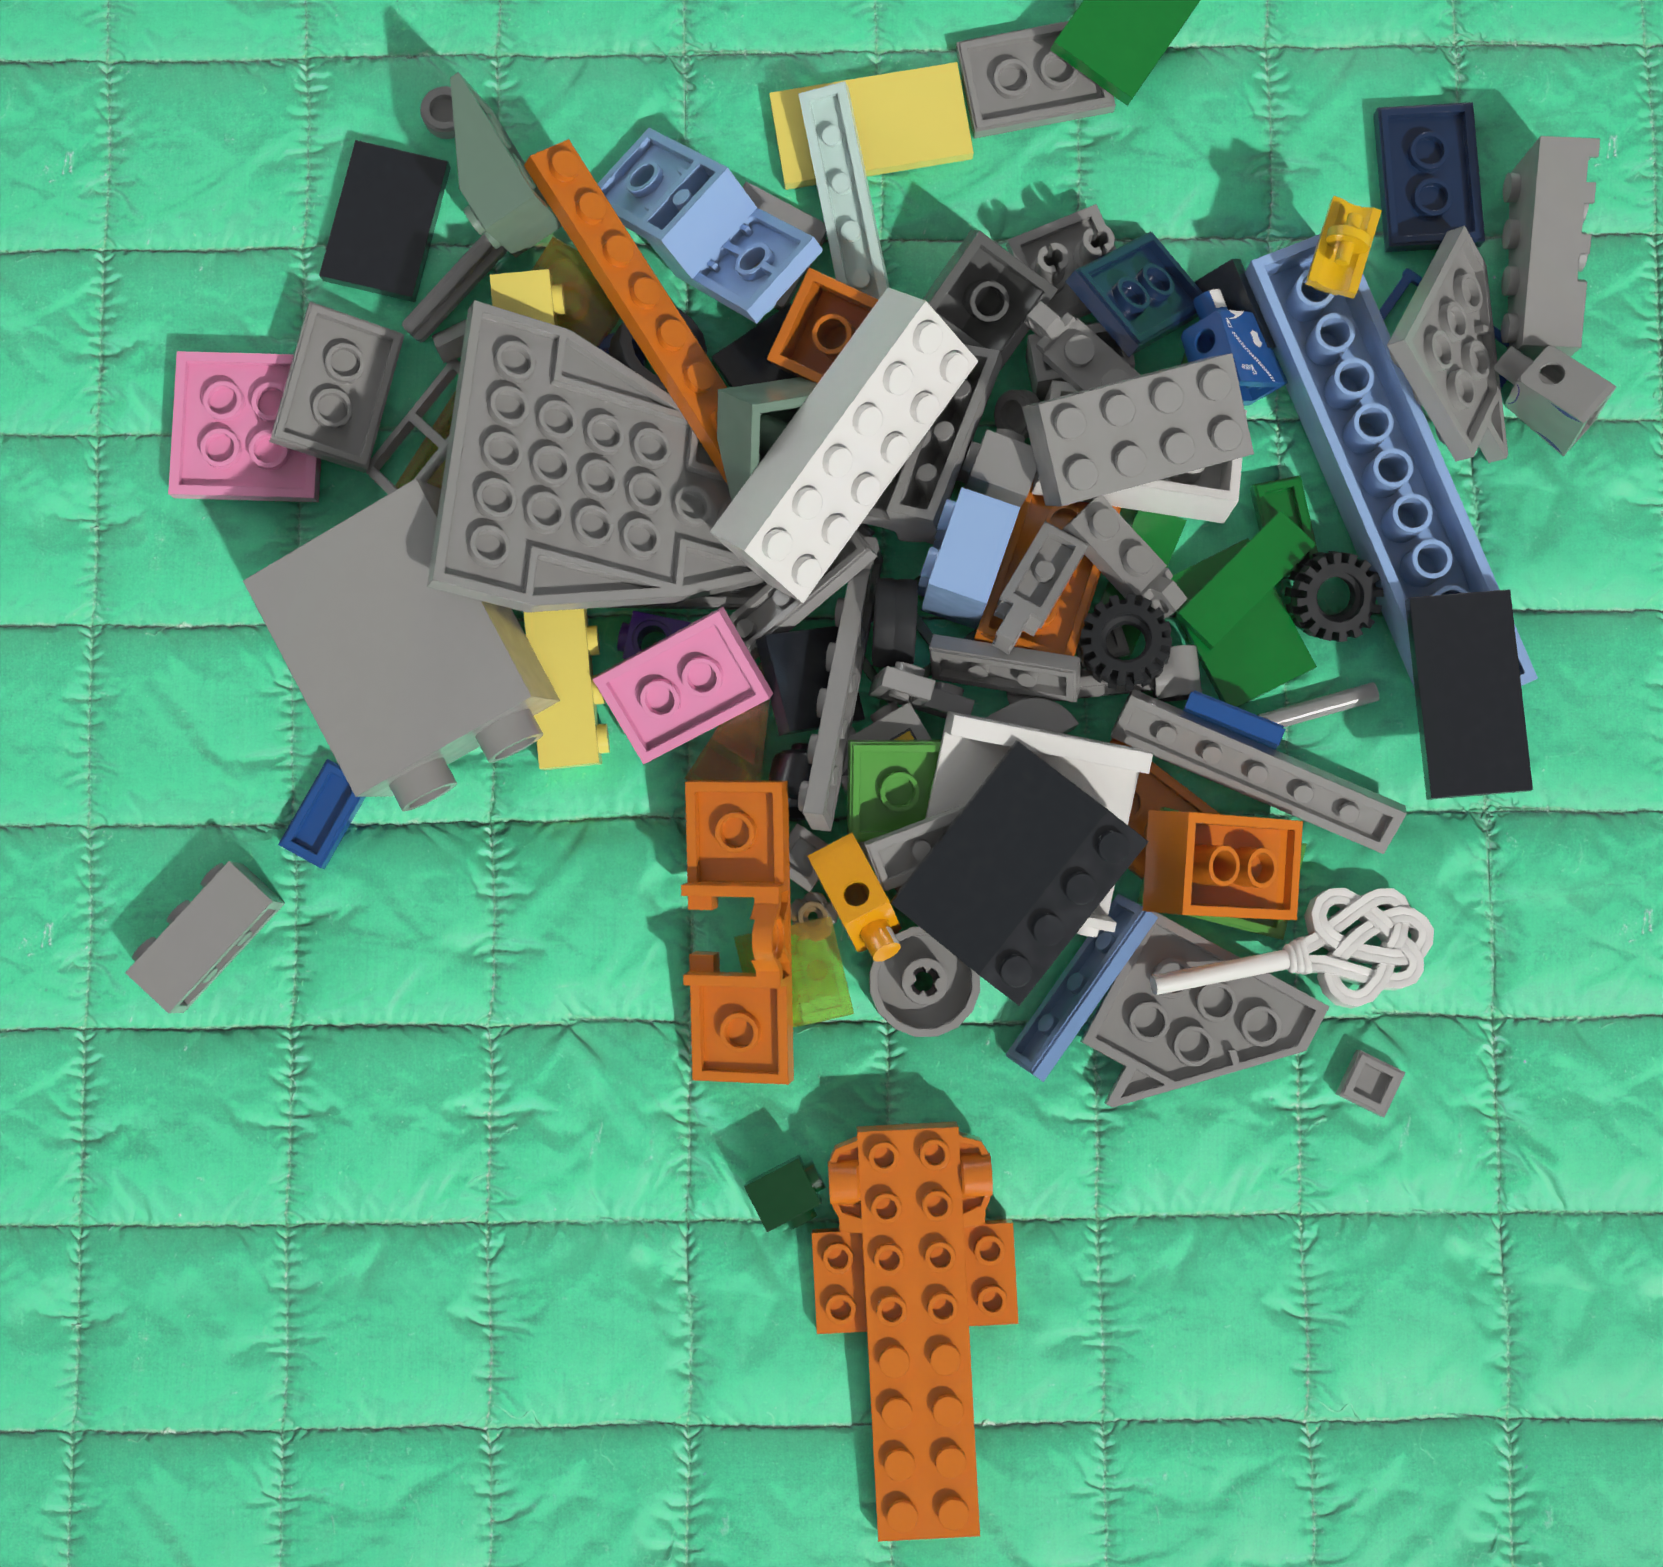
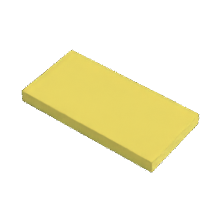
M957 62L844 80L849 87L867 177L973 159L974 152ZM843 81L769 93L785 190L817 185L798 93Z

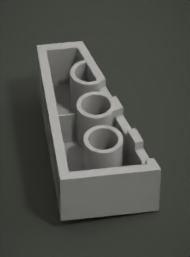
M1540 136L1512 172L1507 173L1504 180L1503 200L1509 203V219L1505 222L1503 228L1502 245L1504 249H1509V263L1503 272L1501 285L1503 296H1508V313L1504 315L1502 320L1501 340L1503 343H1509L1507 350L1513 345L1532 360H1535L1547 346H1554L1571 357L1582 345L1587 281L1585 279H1578V272H1582L1586 265L1588 254H1590L1592 234L1582 232V225L1586 219L1589 204L1595 203L1596 182L1586 181L1588 161L1591 158L1599 157L1600 138Z

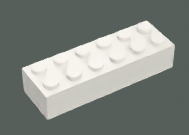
M888 287L716 522L710 533L768 585L804 603L973 370L978 360L926 300Z

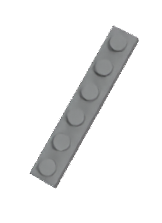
M863 536L878 557L847 582L845 598L839 597L836 603L835 625L839 627L836 643H829L826 654V670L830 672L827 688L820 689L817 699V716L821 718L818 734H812L808 744L807 757L808 763L812 764L809 781L801 783L798 796L799 811H803L806 820L813 830L829 832L832 830L874 611L875 586L877 579L880 578L883 557L876 537Z
M1135 689L1130 691L1111 731V738L1134 748L1143 749L1152 753L1155 757L1382 854L1385 853L1407 814L1406 806Z

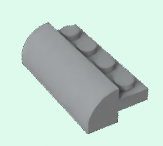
M964 344L978 360V363L862 523L895 530L898 539L901 541L924 542L935 536L944 505L951 496L971 441L1001 369L1002 356L1000 351Z

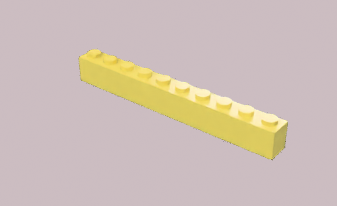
M549 269L489 275L492 306L558 326L557 315L565 314L564 292L562 284L554 285ZM587 609L523 612L526 637L560 699L559 702L534 715L543 732V736L537 740L539 769L552 770L601 765L602 753H610V742L607 723L598 724L597 704H605V699L593 681L596 675H593L592 656L600 655L597 625L588 626Z

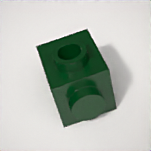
M797 1155L747 1181L744 1188L766 1231L769 1232L786 1222L792 1230L815 1218L817 1214L814 1208L822 1204L819 1191L825 1189L826 1186L814 1162L811 1161L804 1165L800 1155Z

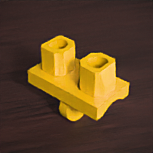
M1333 196L1326 213L1305 285L1335 296L1342 295L1353 299L1359 288L1382 210L1356 206L1343 198Z

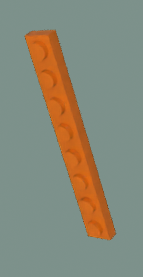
M565 140L530 155L524 164L525 169L727 483L717 441L718 389H724L727 386L570 140Z

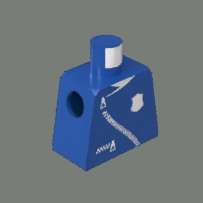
M1220 289L1204 292L1193 300V305L1200 321L1185 329L1181 335L1188 363L1212 356L1232 353L1245 406L1253 404L1288 384L1272 348L1267 347L1252 312L1228 310Z

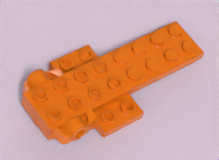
M956 1121L857 1126V1136L836 1144L831 1153L830 1161H828L830 1204H832L839 1217V1228L812 1229L817 1334L867 1332L878 1542L980 1536L969 1326L1019 1324L1012 1219L985 1220V1210L991 1196H993L991 1156L980 1137L960 1132Z

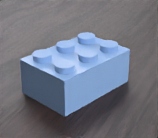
M961 487L957 502L949 499L946 500L937 526L938 529L934 538L936 540L933 547L930 546L920 575L918 595L924 597L921 611L977 629L992 591L1020 507Z

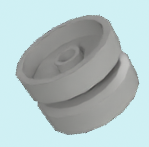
M911 927L895 934L901 945L898 953L885 961H873L869 971L870 996L877 1012L894 1029L914 1037H938L958 1028L973 1012L980 993V976L920 927ZM920 972L928 973L932 977V987L928 991H919L914 986L915 976Z

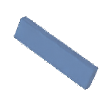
M1118 894L1112 901L1108 914L1109 917L1117 922L1115 932L1099 930L1098 937H1087L1005 1056L1044 1082L1158 917L1152 912L1142 911L1143 906Z

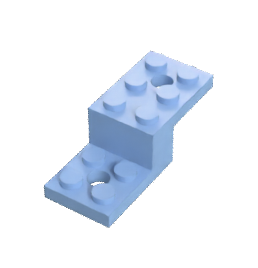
M648 128L597 183L623 225L645 238L677 278L756 324L766 313L774 308L781 296L808 270L810 264L823 251L813 236L757 208L728 167L651 128Z

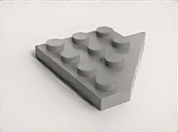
M1462 226L1447 231L1387 346L1392 361L1397 367L1401 368L1413 388L1415 400L1426 410L1435 426L1439 440L1446 444L1455 461L1474 457L1479 446L1488 463L1506 459L1508 447L1499 373L1493 369L1498 361L1487 266L1466 227Z
M1152 912L1158 919L1107 990L1080 1040L1085 1045L1124 1065L1104 1102L1110 1107H1117L1307 1051L1330 1006L1269 973L1154 995L1150 985L1151 975L1240 957L1163 915Z

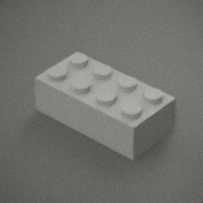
M1232 353L1196 360L1022 407L1045 506H1066L1254 454Z

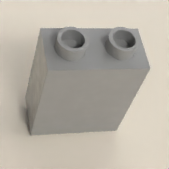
M414 479L243 580L355 797L395 796L402 811H409L425 805L453 789L457 782L448 764L476 748L481 747L488 762L492 763L505 759L535 743L543 736V732L534 715L560 701L511 608L427 587L441 489L419 479Z

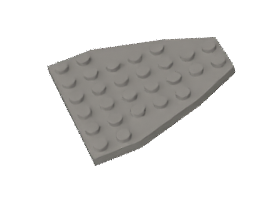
M476 300L473 301L467 314L427 582L428 588L528 613L677 603L766 583L710 533L732 502L729 488L670 394L569 329Z

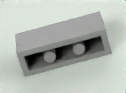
M228 861L226 865L220 863L212 868L201 881V885L204 888L191 902L185 900L169 914L166 921L170 925L157 939L155 937L147 939L134 952L132 959L135 963L125 973L167 1013H184L285 904L244 864Z

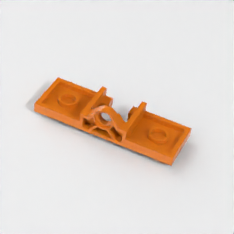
M686 781L687 883L681 885V896H688V910H714L718 908V897H754V906L750 919L755 920L752 930L754 959L751 962L756 973L720 972L719 952L695 951L689 954L690 971L683 974V985L690 986L692 1080L789 1085L794 1080L788 781Z

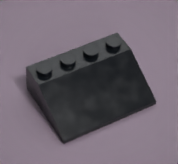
M1016 740L890 903L975 973L1020 1006L1149 841Z

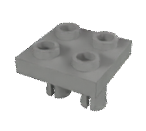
M1097 204L1008 239L1006 244L1010 254L1058 289L1047 306L1059 315L1060 318L1068 312L1075 319L1091 314V312L1065 281L1076 269L1116 249L1114 233L1105 225Z

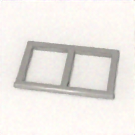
M457 359L449 362L370 459L366 473L388 495L398 488L379 470L414 427H417L439 448L414 479L427 483L446 459L449 436L445 440L422 417L457 373L459 374L460 362Z

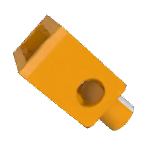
M853 833L808 855L807 857L856 951L863 952L868 949L873 960L876 962L885 961L897 954L901 945L895 934L899 933L902 928L887 895Z

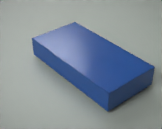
M1195 690L1194 692L1191 691L1183 710L1275 750L1279 746L1286 730L1283 725Z
M329 759L326 760L278 844L322 869H325L366 798L355 797L337 763Z

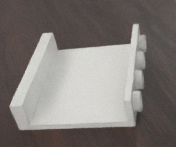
M947 712L926 818L958 806L960 808L964 807L1017 740L1128 825L1139 772L1149 774L1153 758L1152 753L1139 748L962 713ZM1115 885L1076 934L1098 937L1099 930L1115 932L1117 922L1108 916Z

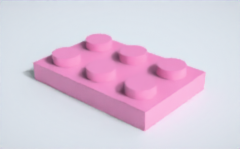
M724 607L619 662L593 678L594 683L643 765L765 702L773 695L771 688Z

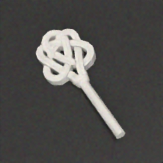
M1347 888L1327 889L1312 898L1308 904L1304 918L1309 934L1285 944L1282 950L1151 975L1150 985L1153 994L1160 995L1281 970L1302 975L1317 973V980L1322 993L1335 1005L1351 1009L1373 1002L1383 990H1398L1417 983L1424 972V957L1433 945L1434 928L1427 917L1415 908H1411L1406 897L1394 888L1375 889L1361 896ZM1331 906L1340 908L1338 912L1327 919L1326 915ZM1377 906H1383L1387 910L1382 911ZM1356 920L1362 922L1345 935L1340 933ZM1408 930L1411 933V939L1408 937ZM1375 935L1382 941L1380 946L1364 944ZM1321 947L1329 951L1326 956L1309 955V953ZM1347 960L1355 961V962H1358V963L1370 964V965H1372V967H1371V968L1364 967V966H1361V965H1358V964H1354V963L1348 962ZM1395 967H1401L1398 973L1393 972ZM1342 981L1359 985L1357 990L1348 989Z

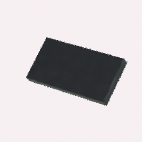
M1510 589L1408 598L1405 600L1426 799L1532 791L1533 785Z

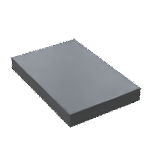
M1069 21L956 43V53L974 139L1114 112L1116 104L1113 95L1050 50L1054 41Z
M310 301L269 442L365 473L368 470L405 334Z

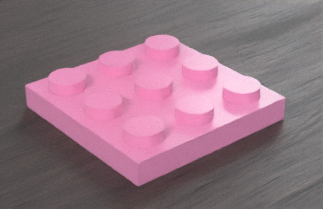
M177 351L168 490L170 496L178 499L319 502L321 459L269 442L294 354Z

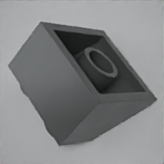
M970 230L923 297V300L928 302L963 344L1000 351L1002 369L1030 330L1025 325L1027 315L1040 301L1047 305L1058 289L980 230Z

